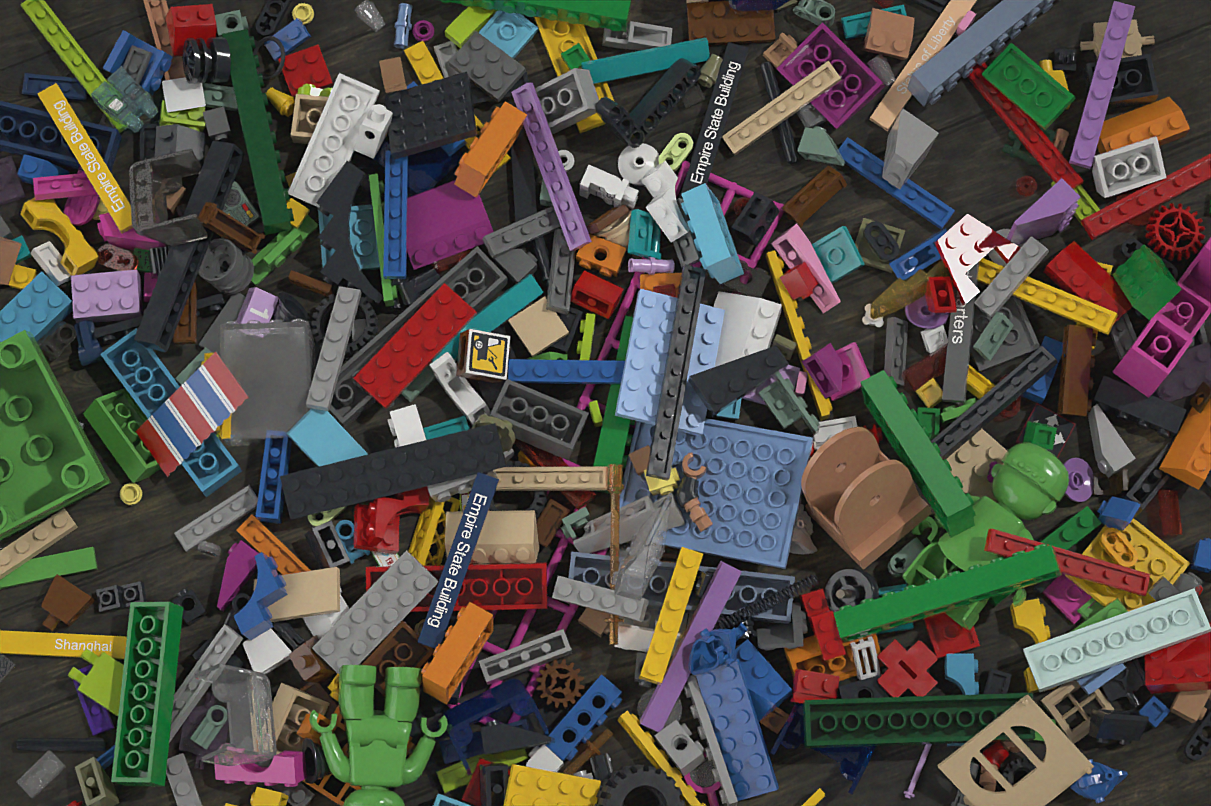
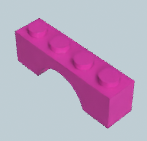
M223 748L214 753L216 780H225V783L244 781L245 784L251 785L264 782L266 786L284 783L286 787H294L306 779L305 752L283 751L273 757L269 767L255 764L243 748Z

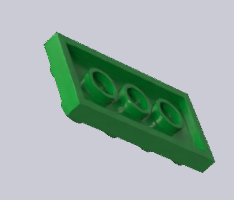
M1010 43L982 73V76L1044 130L1075 100L1073 94L1013 43Z

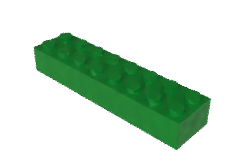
M883 370L861 381L866 407L902 463L908 468L913 480L949 536L952 538L975 526L974 516L976 514L972 507L974 505L973 499L969 493L965 494L963 492V485L958 476L954 477L950 472L952 468L947 459L942 460L939 455L941 452L935 442L931 443L929 440L928 430L924 425L920 426L918 423L919 418L915 410H910L907 406L908 401L903 392L899 393L897 391V384L892 376L888 377Z
M131 602L111 782L124 786H165L183 615L182 606L171 602Z

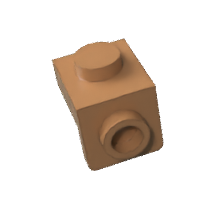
M782 32L779 35V39L763 53V56L777 69L797 48V42L790 35L786 36Z

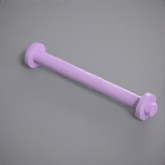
M926 744L909 788L903 792L906 794V798L910 799L915 796L912 793L932 744Z

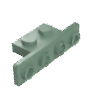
M779 372L773 376L776 381L759 392L760 397L783 430L803 418L812 433L816 435L819 432L818 426L820 425L813 414H808L805 409L807 408L805 401L801 396L796 397L792 391L795 388L788 378L784 379Z

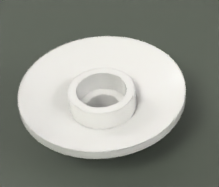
M644 143L637 148L626 147L618 159V169L621 176L629 180V183L633 185H644L641 180L650 170L659 165L658 152L650 145ZM642 159L644 163L642 165L636 164V160Z

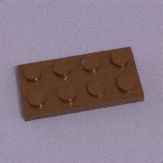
M773 0L687 3L689 41L707 38L708 46L728 45V42L733 44L775 42Z

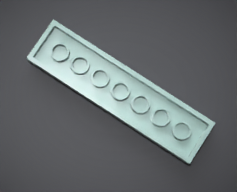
M1191 589L1024 648L1023 652L1038 690L1042 692L1211 632V627L1195 589Z

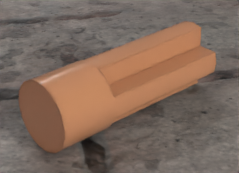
M1057 129L1052 143L1062 154L1069 132Z

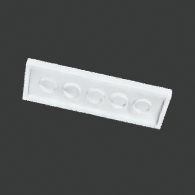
M339 73L290 186L289 195L320 207L316 202L345 162H350L362 122L371 106L375 104L380 90Z

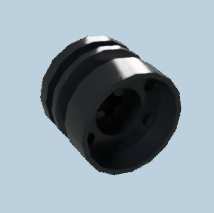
M210 37L206 43L203 38H197L196 40L194 38H187L183 46V69L189 84H195L197 81L205 83L207 77L211 83L228 81L231 71V57L229 45L225 37Z

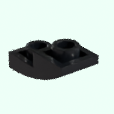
M142 581L96 590L99 612L129 608L131 602H147L145 586Z

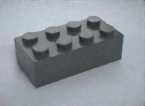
M506 379L490 416L509 421L513 425L512 430L516 439L569 461L586 423L588 412Z

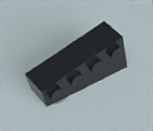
M775 345L689 376L688 381L710 414L715 416L784 370L789 363Z

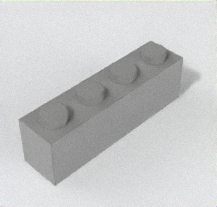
M561 576L557 577L552 596L556 600L640 622L644 620L649 600Z
M564 629L480 660L479 664L487 685L572 654Z

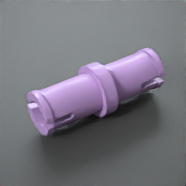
M649 257L648 259L631 258L628 262L629 272H647L649 275L673 273L674 261L673 259L659 260L654 257Z

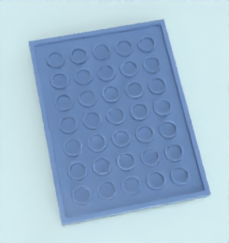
M705 418L703 434L701 436L678 431L672 468H677L680 480L677 481L678 488L682 478L686 477L682 470V461L688 453H693L694 460L689 463V469L697 471L701 466L706 467L705 475L697 479L699 481L698 500L701 503L699 507L704 508L713 525L700 532L696 523H693L689 517L691 513L686 512L685 508H681L676 495L677 488L673 489V495L685 524L635 540L677 549L684 547L703 554L786 569L802 495V475L809 462L813 438ZM636 421L629 454L647 445L651 448L655 425ZM628 456L617 509L645 496H649L652 503L666 496L661 494L653 496L651 494L645 474H637Z

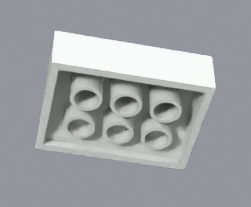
M718 292L713 307L724 309L725 312L715 367L769 348L781 314L782 305L762 298Z

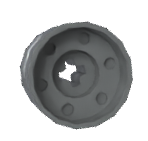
M219 238L210 241L198 274L221 293L231 295L239 293L250 284L254 275V265L252 259L230 240Z

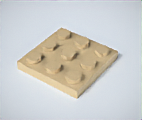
M981 429L949 456L947 461L952 468V471H950L954 477L958 476L963 485L962 490L965 494L969 493L980 498L987 496L997 502L993 496L992 483L987 480L990 469L989 464L996 461L998 464L1003 465L1004 463L1001 460L1007 450Z

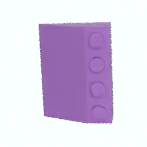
M1061 178L1013 223L1006 239L1019 245L1026 243L1031 236L1037 240L1051 236L1057 230L1061 233L1070 224L1069 222L1073 218L1075 210L1079 207L1077 203L1080 196Z

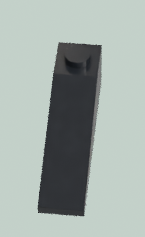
M1173 438L1121 498L1140 504L1133 518L1143 511L1171 476L1159 468L1174 442Z

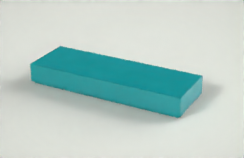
M904 5L881 9L907 16ZM871 12L841 18L846 40L866 36Z

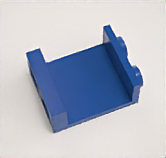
M123 30L103 69L119 77L132 45L153 53L139 88L141 87L144 91L153 95L160 87L164 73L169 70L173 57Z

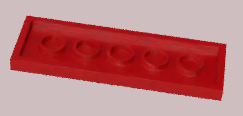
M444 283L353 378L354 381L387 409L477 315V312Z

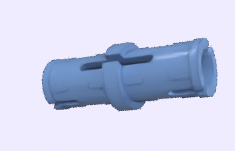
M407 3L399 4L398 19L394 26L396 28L394 47L401 49L408 47L409 30L412 28L410 20L413 6Z

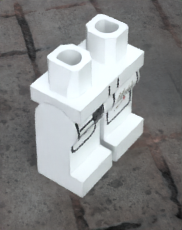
M588 165L580 183L579 195L588 198L591 193L603 198L607 204L614 205V207L624 204L627 208L633 210L639 191L629 187V180L623 178L621 181L612 174Z

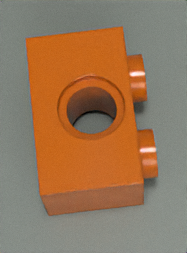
M589 234L592 242L579 248L576 255L577 262L583 268L600 270L599 273L604 276L611 277L613 275L617 277L627 254V248ZM597 253H604L607 257L605 260L599 261L595 258V255Z

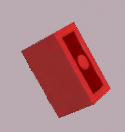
M584 270L574 286L570 301L609 319L619 303L623 288Z

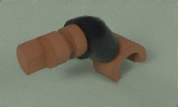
M688 453L682 461V470L686 477L682 478L676 495L681 508H685L686 512L691 513L689 517L693 523H696L700 532L713 525L704 508L699 507L701 503L698 500L699 481L697 479L705 475L706 467L701 466L697 471L689 469L688 465L694 458L693 453Z

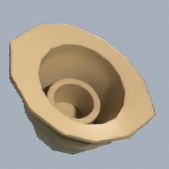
M631 210L600 232L593 234L626 247L628 251Z

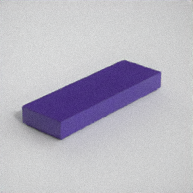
M93 665L81 668L79 671L87 676ZM73 680L92 735L96 736L114 729L115 726L109 710L79 692L78 688L81 684Z

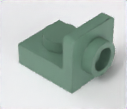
M586 507L562 519L564 526L560 528L566 539L577 540L572 528L576 527V529H579L588 523L587 520L590 519V514Z

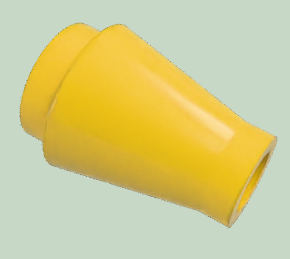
M273 87L266 92L267 100L271 102L281 115L290 116L294 113V97L282 93Z

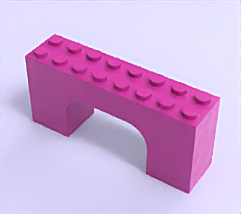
M1211 237L1177 282L1182 290L1147 323L1113 371L1114 374L1148 398L1172 371L1192 343V338L1211 313Z

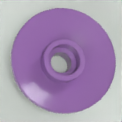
M925 294L913 296L905 307V313L909 321L921 328L933 329L940 327L949 317V313H933L928 311Z
M1071 458L1063 464L1069 474V485L1065 495L1072 501L1083 502L1090 498L1093 493V472L1084 460Z

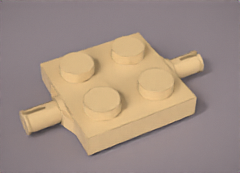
M1131 20L1121 58L1142 55V45H1154L1155 43L1154 36L1141 37L1138 32L1137 20ZM1108 22L1093 24V41L1080 42L1081 51L1094 50L1098 59Z

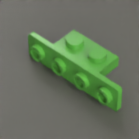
M307 215L298 229L291 225V230L280 232L252 259L254 275L251 281L258 285L276 267L281 266L285 262L286 257L301 246L302 242L318 227V224Z

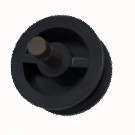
M844 569L836 572L829 579L825 589V597L828 607L834 613L839 611L840 607L852 605L853 607L861 604L860 602L865 599H878L879 588L875 579L868 572L860 569Z

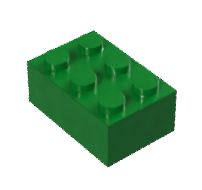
M1144 244L1135 250L1132 256L1124 264L1120 265L1113 274L1131 305L1149 320L1182 290L1162 259Z

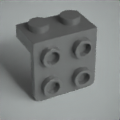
M800 602L792 603V623L757 626L758 648L774 650L775 648L784 647L795 649L803 646V634H807L805 610H801Z

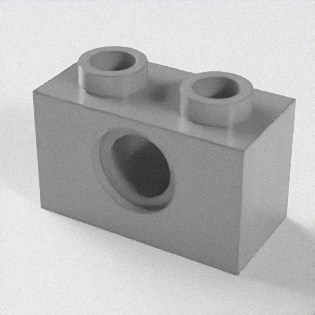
M675 720L654 736L681 774L685 776L706 761L703 756L705 750L698 741L693 742L689 737L692 733L685 724L680 725ZM679 744H687L684 750H677Z

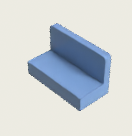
M1121 663L1078 678L1076 681L1089 696L1125 670L1126 667Z

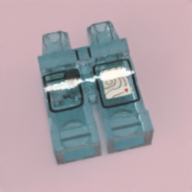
M122 66L107 79L108 83L104 81L91 93L94 103L121 124L125 130L129 128L134 132L139 131L143 126V122L139 117L143 113L149 118H153L158 113L151 95L137 84Z

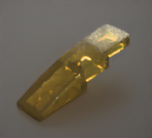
M941 260L928 273L919 269L907 282L898 278L871 304L870 317L877 319L920 299L925 295L928 277H947L948 268H945Z

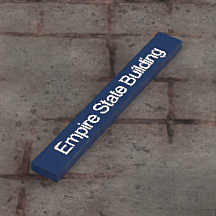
M480 472L477 473L419 636L418 643L434 649H436L438 644H442L499 483L497 478Z

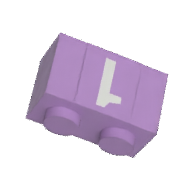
M257 287L249 288L233 328L256 339L266 336L271 327V324H269L270 319L276 313L279 297Z

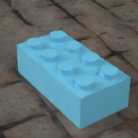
M706 183L682 193L684 202L681 205L684 213L689 215L688 226L691 232L696 235L694 244L697 250L702 253L703 257L700 258L703 268L707 269L710 277L716 278L720 284L744 274L720 203Z

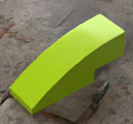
M469 6L445 30V36L461 48L476 31L479 33L498 10H486L482 7Z

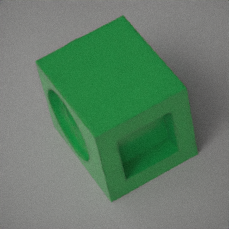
M1027 421L1023 443L1029 442L1045 449L1053 450L1057 428L1048 424Z

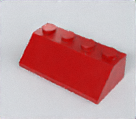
M1075 241L1064 248L1043 271L1064 292L1116 312L1118 316L1113 326L1133 307L1117 281Z

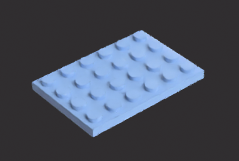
M644 289L638 291L615 416L655 425L677 303L676 297ZM700 304L678 427L680 432L697 436L703 434L707 408L689 383L688 378L693 374L715 367L724 309Z

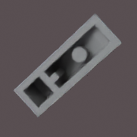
M1097 404L1088 412L1095 460L1100 471L1109 478L1128 466L1136 458Z

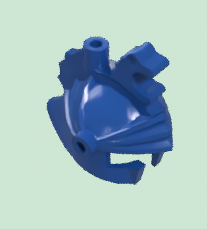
M740 623L737 628L734 627L732 630L715 629L708 631L707 628L700 633L701 638L694 642L689 656L688 667L692 675L703 674L723 665L730 666L734 662L732 656L736 640L741 638L748 630L744 624Z
M1090 759L1089 761L1094 766L1091 769V774L1088 775L1086 773L1074 782L1070 788L1084 798L1100 803L1105 801L1104 798L1116 785L1127 777L1128 773L1127 771L1112 769Z

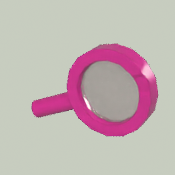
M703 752L706 761L685 775L684 779L687 785H690L695 792L707 794L710 806H719L715 791L721 785L720 782H715L712 760L708 761L705 752Z

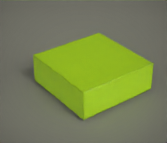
M595 400L589 403V410L596 428L602 426L603 420L598 402Z

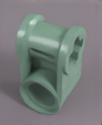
M801 0L798 6L793 8V12L796 15L818 26L822 22L827 27L832 26L834 23L835 9L833 5L824 0ZM826 12L830 14V17L822 18L820 14Z
M917 537L904 546L888 562L887 568L892 576H903L905 571L925 548ZM902 562L903 566L896 569L894 565Z

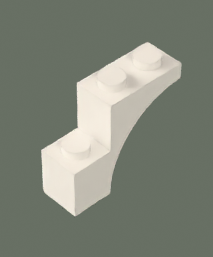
M664 161L650 170L641 181L654 197L646 206V209L672 243L688 233L690 228L685 222L676 200L675 185L678 177L668 163Z

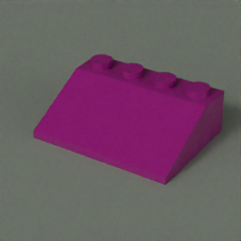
M822 22L782 62L777 70L794 86L829 61L842 80L810 103L838 129L867 105L885 87V84Z
M454 180L408 197L407 254L414 270L484 244L483 237L493 233V229L480 195L477 198L454 185L456 181Z

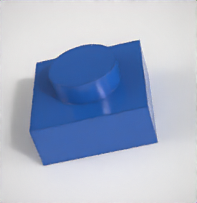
M1152 696L1138 713L1148 716V723L1156 728L1170 710L1155 696Z

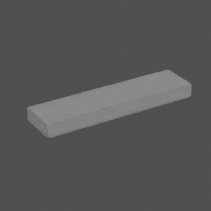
M248 485L174 534L185 551L189 552L256 509L258 497L250 485Z

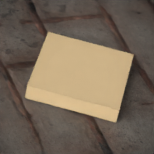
M546 297L538 300L508 320L532 357L569 334L557 313L546 309Z

